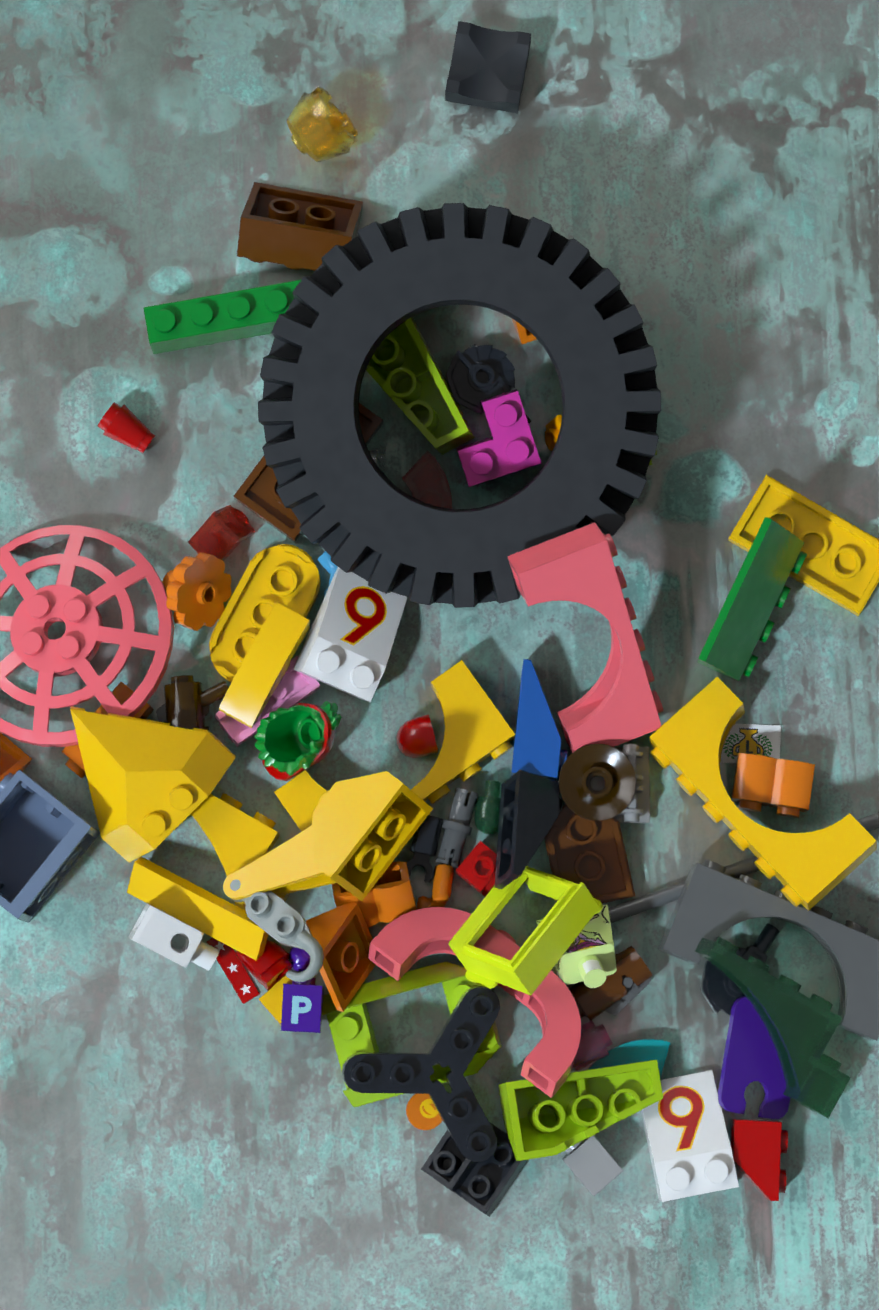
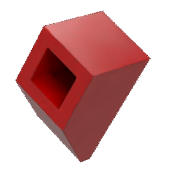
M731 1119L730 1145L734 1163L766 1199L779 1201V1193H785L786 1169H780L781 1153H787L788 1131L781 1130L782 1122Z

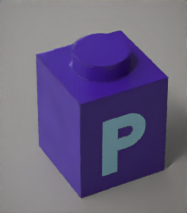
M316 978L305 982H295L292 980V984H283L281 1031L321 1033L324 986L315 985Z

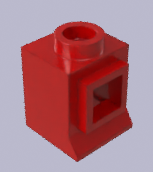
M479 841L456 869V874L486 897L495 885L497 854L483 842Z

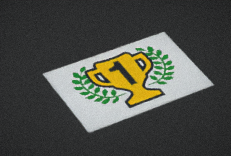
M735 724L725 741L721 754V763H736L739 753L780 759L781 725Z

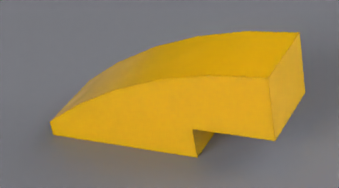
M278 602L275 603L235 674L220 704L219 711L253 728L288 670L290 660L309 631V619Z

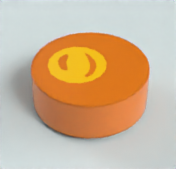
M415 1094L410 1098L406 1107V1115L414 1127L420 1130H431L442 1122L428 1094Z

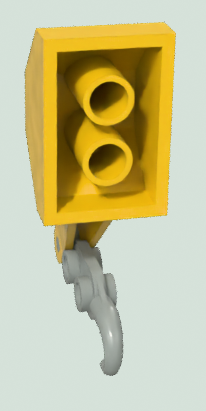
M388 771L335 782L331 789L321 796L318 806L312 812V826L249 865L227 876L223 884L224 893L235 902L246 904L245 911L248 918L276 941L285 946L303 949L309 954L310 963L306 970L299 973L287 971L286 973L287 978L295 982L308 981L318 974L323 965V948L312 936L305 918L282 900L279 895L338 883L352 895L363 901L433 808Z

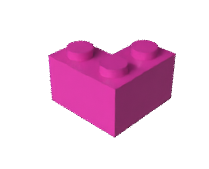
M515 389L481 400L492 437L456 448L469 487L541 464L518 390Z

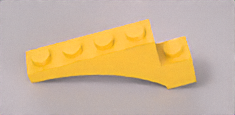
M225 793L222 794L220 799L210 794L191 815L212 843L224 867L226 876H229L231 873L240 870L270 852L280 834L273 829L276 822L259 812H256L251 817L240 811L243 804ZM290 893L279 895V897L286 902ZM235 902L236 906L245 910L246 904Z

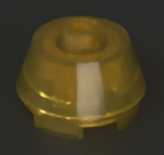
M320 86L310 94L304 92L286 120L293 134L291 139L298 150L303 154L307 153L319 163L350 153V147L358 141L355 138L358 132L345 112L342 114L329 101L332 99V96Z

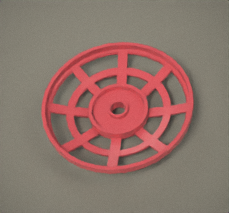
M57 525L37 529L21 535L0 547V566L7 574L0 582V600L12 585L16 587L24 599L17 607L13 616H0V631L10 632L11 643L14 651L0 662V688L15 700L29 706H34L33 730L18 727L0 718V732L20 742L41 747L79 745L75 729L62 732H48L50 709L75 706L88 701L94 696L107 713L130 717L136 715L157 690L167 670L173 647L172 610L166 606V588L154 567L136 548L120 537L101 529L82 525ZM59 534L69 535L64 554L41 556L19 566L11 554L12 551L22 545L43 537ZM85 537L96 538L114 546L127 555L136 566L115 576L99 562L79 556ZM60 565L55 585H48L36 590L26 576L30 572L43 567ZM76 567L91 571L106 582L88 595L72 587ZM144 578L150 584L157 604L159 619L158 636L135 632L134 608L126 589ZM114 596L117 597L121 608L122 629L104 627L101 614L97 608ZM55 622H64L66 630L63 636L58 639H49V627ZM101 642L119 645L112 662L99 676L89 662L96 655ZM132 647L155 651L153 661L143 681L131 697L121 705L108 686L124 668ZM22 663H25L30 669L39 673L36 694L18 688L6 677ZM77 672L87 685L69 694L52 696L54 677L66 676Z

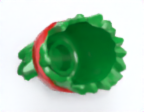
M325 701L320 707L309 703H298L290 708H278L277 711L270 712L269 717L261 719L257 733L254 736L258 741L254 745L260 751L258 758L262 760L264 767L270 775L277 780L288 781L303 770L319 763L330 753L335 741V729L342 718L340 714H337L338 705L336 703Z

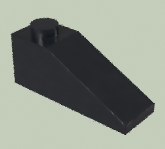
M519 770L501 784L494 888L503 889L521 876L558 818L562 808V800L559 798L560 789L558 781Z

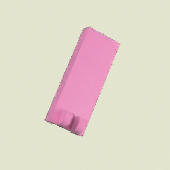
M299 656L290 661L288 670L253 728L242 724L221 711L215 713V718L219 722L220 727L223 731H226L228 738L237 747L257 733L261 719L269 717L270 712L277 711L278 708H290L320 689L321 685L316 679L293 670Z

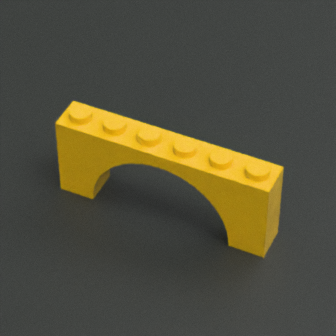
M462 660L431 681V687L443 711L445 722L444 740L434 766L411 790L422 800L427 801L429 799L432 804L442 799L451 791L448 785L460 777L465 782L481 771L482 768L479 763L490 755L496 760L513 748L510 741L515 738V733ZM304 770L274 791V793L302 832L312 826V812L318 806L319 799L327 790L321 787Z
M717 676L649 737L654 748L650 753L664 769L669 765L679 775L676 781L688 795L692 796L696 793L705 802L702 808L715 823H719L722 820L731 829L728 836L742 851L747 848L750 849L758 858L754 862L755 865L767 878L771 879L775 876L784 885L781 892L795 907L802 904L809 911L877 850V841L850 813L833 825L820 830L806 833H787L764 827L739 810L723 785L720 763L727 736L736 722L745 714L744 704Z

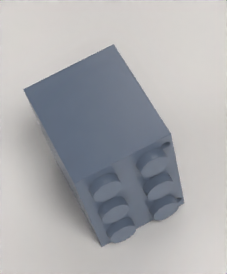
M18 770L15 775L12 773L7 774L0 782V905L17 919L29 923L99 836L100 832L21 770Z

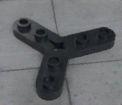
M474 986L468 989L460 998L428 1053L360 1052L351 1055L343 1064L342 1076L344 1082L353 1091L359 1093L428 1094L461 1154L472 1162L488 1160L497 1148V1137L463 1074L499 1014L500 1001L497 995L491 989L483 986ZM436 1063L441 1067L449 1066L450 1071L445 1074L447 1083L452 1089L449 1092L446 1091L444 1085L437 1079L430 1080V1075L434 1073L432 1066Z

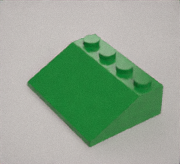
M764 518L697 663L736 681H739L742 675L750 676L758 660V656L753 655L752 652L758 640L766 643L775 622L768 620L774 606L782 609L791 590L790 587L785 585L791 571L796 574L799 573L807 556V553L801 551L805 542L772 519Z

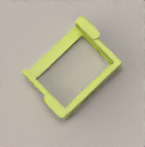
M526 866L521 876L503 889L493 887L449 941L448 945L467 970L465 977L468 981L489 989L496 987L500 983L531 996L594 914L602 910L603 904L600 900L592 897L582 882L577 884ZM524 882L531 891L558 900L511 960L474 947V944Z

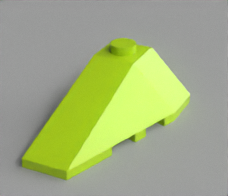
M657 1060L571 1072L552 1098L527 1079L505 1082L498 1085L504 1126L516 1161L557 1155L663 1099Z

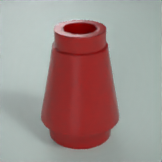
M115 402L97 425V427L104 431V436L134 450H138L142 454L156 436L150 432L125 404L121 407Z

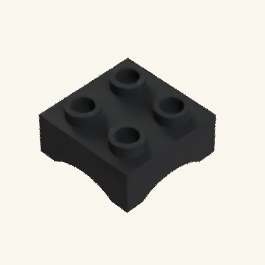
M458 21L445 90V101L518 113L531 45V33L499 31Z

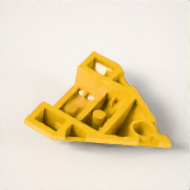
M70 706L101 838L129 863L155 850L205 801L236 758V755L208 730L199 728L191 730L170 726V723L108 713V715L85 711L84 708Z

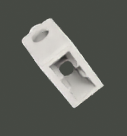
M147 903L128 936L131 940L185 968L191 961L209 971L220 951L201 941L204 935L201 931ZM176 934L186 938V943L180 950L171 946V940Z

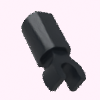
M428 815L414 833L410 851L414 853V857L407 863L409 876H411V871L415 866H422L426 870L424 882L429 883L431 881L433 868L429 862L430 856L436 857L444 819Z

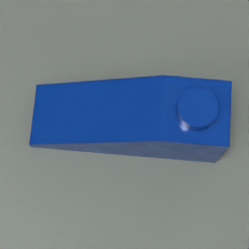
M523 659L511 776L519 770H523L556 781L558 772L561 771L567 759L568 750L560 749L561 737L532 661Z

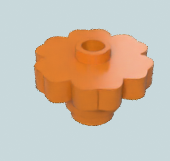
M200 552L196 557H184L181 563L167 572L162 582L166 588V606L174 611L173 620L175 623L198 631L203 625L207 627L214 626L217 620L220 619L225 609L223 602H226L231 597L232 580L230 574L224 573L225 563L223 560L218 559L214 555Z

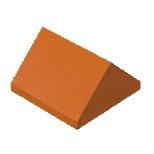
M357 902L346 903L306 920L312 936L323 948L324 960L320 973L336 1010L344 1012L376 965L368 959L370 943L373 938Z

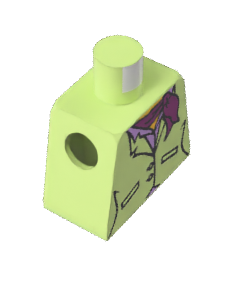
M607 904L603 905L599 913L594 914L552 968L565 984L570 985L584 982L589 988H597L606 981V976L612 975L617 971ZM542 920L536 921L537 926Z

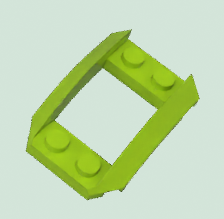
M445 961L408 971L399 981L390 976L362 984L344 1012L336 1010L330 994L323 995L322 1015H327L341 1071L343 1064L351 1055L360 1052H379L366 1003L442 983L451 1015L462 995L468 989L481 985L467 980L465 977L467 971L465 967ZM495 1021L465 1070L464 1077L478 1073L484 1064L502 1047ZM433 1065L434 1073L430 1075V1080L437 1079L441 1083L447 1082L445 1074L450 1071L449 1066ZM346 1083L347 1090H343V1093L354 1108L403 1094L359 1093L349 1088Z

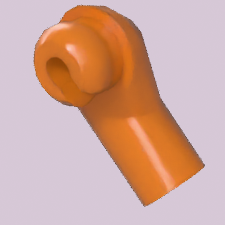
M446 864L435 866L432 898L420 896L417 902V910L429 907H445L452 893L454 874L452 866Z

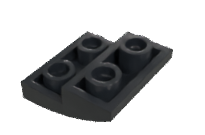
M491 1122L489 1123L497 1137V1148L494 1154L483 1162H472L466 1159L458 1150L447 1130L421 1170L490 1217L527 1160L516 1161L508 1134Z

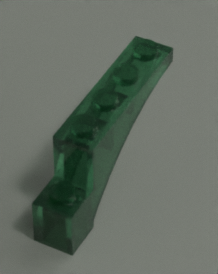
M718 937L716 941L702 938L695 952L714 964L736 984L751 1002L766 1026L784 1073L786 1089L783 1094L812 1112L829 1119L851 1078L839 1071L842 1065L840 1062L823 1054L842 1019L830 1011L833 1004L816 994H812L808 998L799 992L802 987L799 983L784 975H781L778 980L768 974L770 966L759 959L749 956L748 960H745L738 956L736 952L739 948L721 937Z

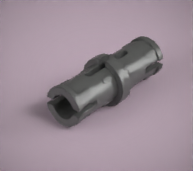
M461 788L455 789V796L448 820L443 821L442 828L445 829L435 862L447 864L455 868L460 866L459 862L467 835L471 836L473 829L470 827V822L477 798L479 797L478 793L468 792V790Z

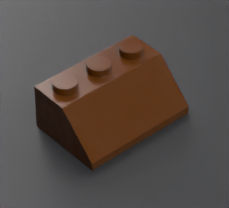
M254 182L240 218L237 256L248 258L250 261L257 263L271 262L282 264L290 269L305 268L317 270L322 264V257L336 245L344 246L357 237L363 201Z

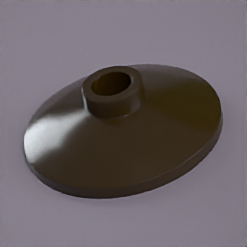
M590 744L577 749L566 759L560 771L559 789L565 804L576 815L587 820L603 821L619 815L628 807L635 793L636 776L631 762L621 751L605 744ZM600 776L605 779V787L602 790L597 791L591 787V780L594 777Z

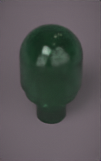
M487 780L485 782L484 796L478 797V802H476L475 825L480 832L488 835L498 832L501 785L499 781Z

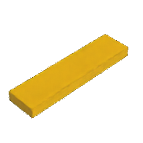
M142 856L134 861L127 889L128 894L256 961L263 955L269 934L250 920L245 910Z

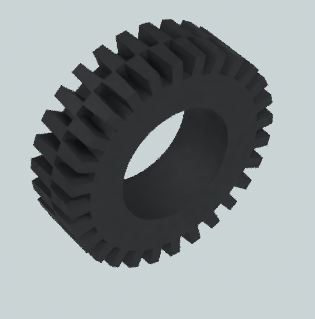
M444 203L442 208L424 211L416 207L399 212L398 217L382 224L375 221L359 229L357 237L344 246L336 245L322 257V264L310 277L304 276L293 290V301L285 314H279L271 332L274 336V341L270 353L263 357L260 377L264 380L263 399L258 401V422L264 426L266 444L262 449L266 464L273 469L279 484L276 490L284 506L292 509L300 521L301 526L299 529L312 544H319L331 556V562L344 572L355 573L368 581V586L385 594L393 592L409 597L410 602L425 605L445 603L452 604L455 608L475 607L478 603L497 601L500 604L519 599L521 596L507 556L594 522L603 535L609 533L611 536H614L625 522L627 511L633 501L640 497L647 481L645 475L651 458L655 456L659 439L656 430L658 414L661 412V391L657 388L655 369L657 362L653 346L647 342L642 328L644 322L635 304L629 303L620 289V282L608 268H602L590 256L589 249L577 240L565 238L553 231L551 224L535 217L526 219L513 215L507 208L489 205L486 209L470 208L465 203ZM441 306H480L498 311L517 321L531 332L544 347L555 367L561 386L562 422L557 442L546 464L526 486L512 496L479 508L450 509L424 503L403 492L384 475L373 460L363 438L360 425L359 396L365 370L376 349L394 329L406 320L419 313Z

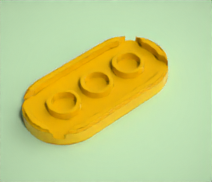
M281 544L258 552L250 561L217 622L209 642L212 663L217 672L228 682H232L251 644L276 602L305 618L308 617L318 598L321 581L318 568L307 552L294 545Z

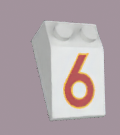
M338 567L293 670L356 698L371 702L387 666L407 597L393 592L385 594L368 586V581L355 573H346Z
M712 1070L661 1080L663 1099L641 1110L659 1200L665 1202L739 1187L732 1149L722 1108L718 1102V1092Z

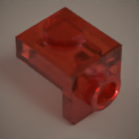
M228 505L214 511L188 543L198 554L200 552L211 554L225 561L240 542L251 537L255 530L249 524L247 516L242 511Z

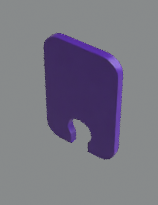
M742 996L733 1003L718 1089V1102L724 1110L745 1114V1089L751 1082L757 1081L760 1082L765 1090L764 1100L759 1106L758 1117L774 1120L784 1117L788 1112L803 1023L802 1013L797 1006L750 996Z

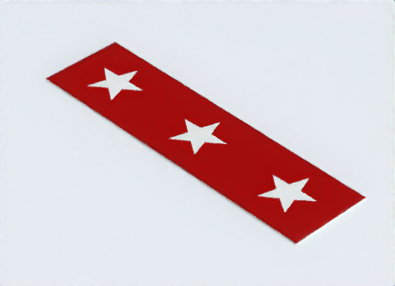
M214 938L206 941L210 946L220 950L216 959L241 1002L244 1004L258 996L260 993L233 948Z

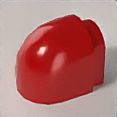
M429 714L413 718L399 728L396 736L397 746L405 756L421 758L438 753Z
M267 940L264 953L257 961L236 951L243 965L267 991L281 980L293 966L288 960L289 954L274 941Z

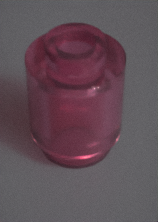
M591 1020L581 1025V1039L572 1069L574 1068L578 1071L609 1055L607 1047L613 1044L603 1024L595 1026Z

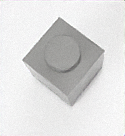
M594 1135L565 1150L567 1155L562 1159L593 1196L598 1194L623 1172L621 1167Z

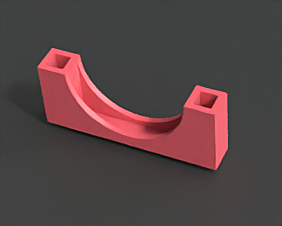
M595 522L507 556L517 589L528 607L548 601L577 602L600 612L608 619L610 625L611 650L601 676L582 698L557 712L566 743L572 753L590 744H605L615 747L656 731L662 726L658 713L663 711V706L655 690L651 691L649 685L650 682L654 681V676L648 661H642L640 652L645 650V645L638 629L633 630L631 621L636 619V614L628 597L624 598L621 590L627 588L626 580L619 566L615 567L612 557L618 555L611 535L609 533L603 535Z

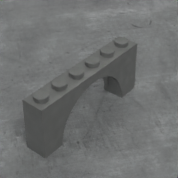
M705 859L703 865L700 863L692 864L658 950L688 963L699 964L709 945L725 930L742 921L764 917L792 923L813 936L825 949L834 965L840 993L839 1009L834 1025L868 1040H878L879 940L866 935L868 928L850 920H846L845 925L831 920L833 913L818 906L812 907L809 911L800 906L795 907L780 890H776L774 895L761 890L762 883L753 878L740 875L739 880L730 877L725 874L726 867Z

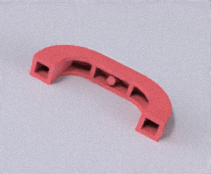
M429 907L403 914L386 925L371 941L368 959L399 981L418 960L425 956L437 953L455 955L448 943L470 917L471 913L454 908ZM491 925L474 944V947L511 960L521 948L509 933L504 930H497ZM553 971L548 973L531 996L498 983V986L529 1008L541 1025L543 1037L524 1059L520 1075L552 1098L568 1078L579 1048L581 1018L576 1001L566 984Z

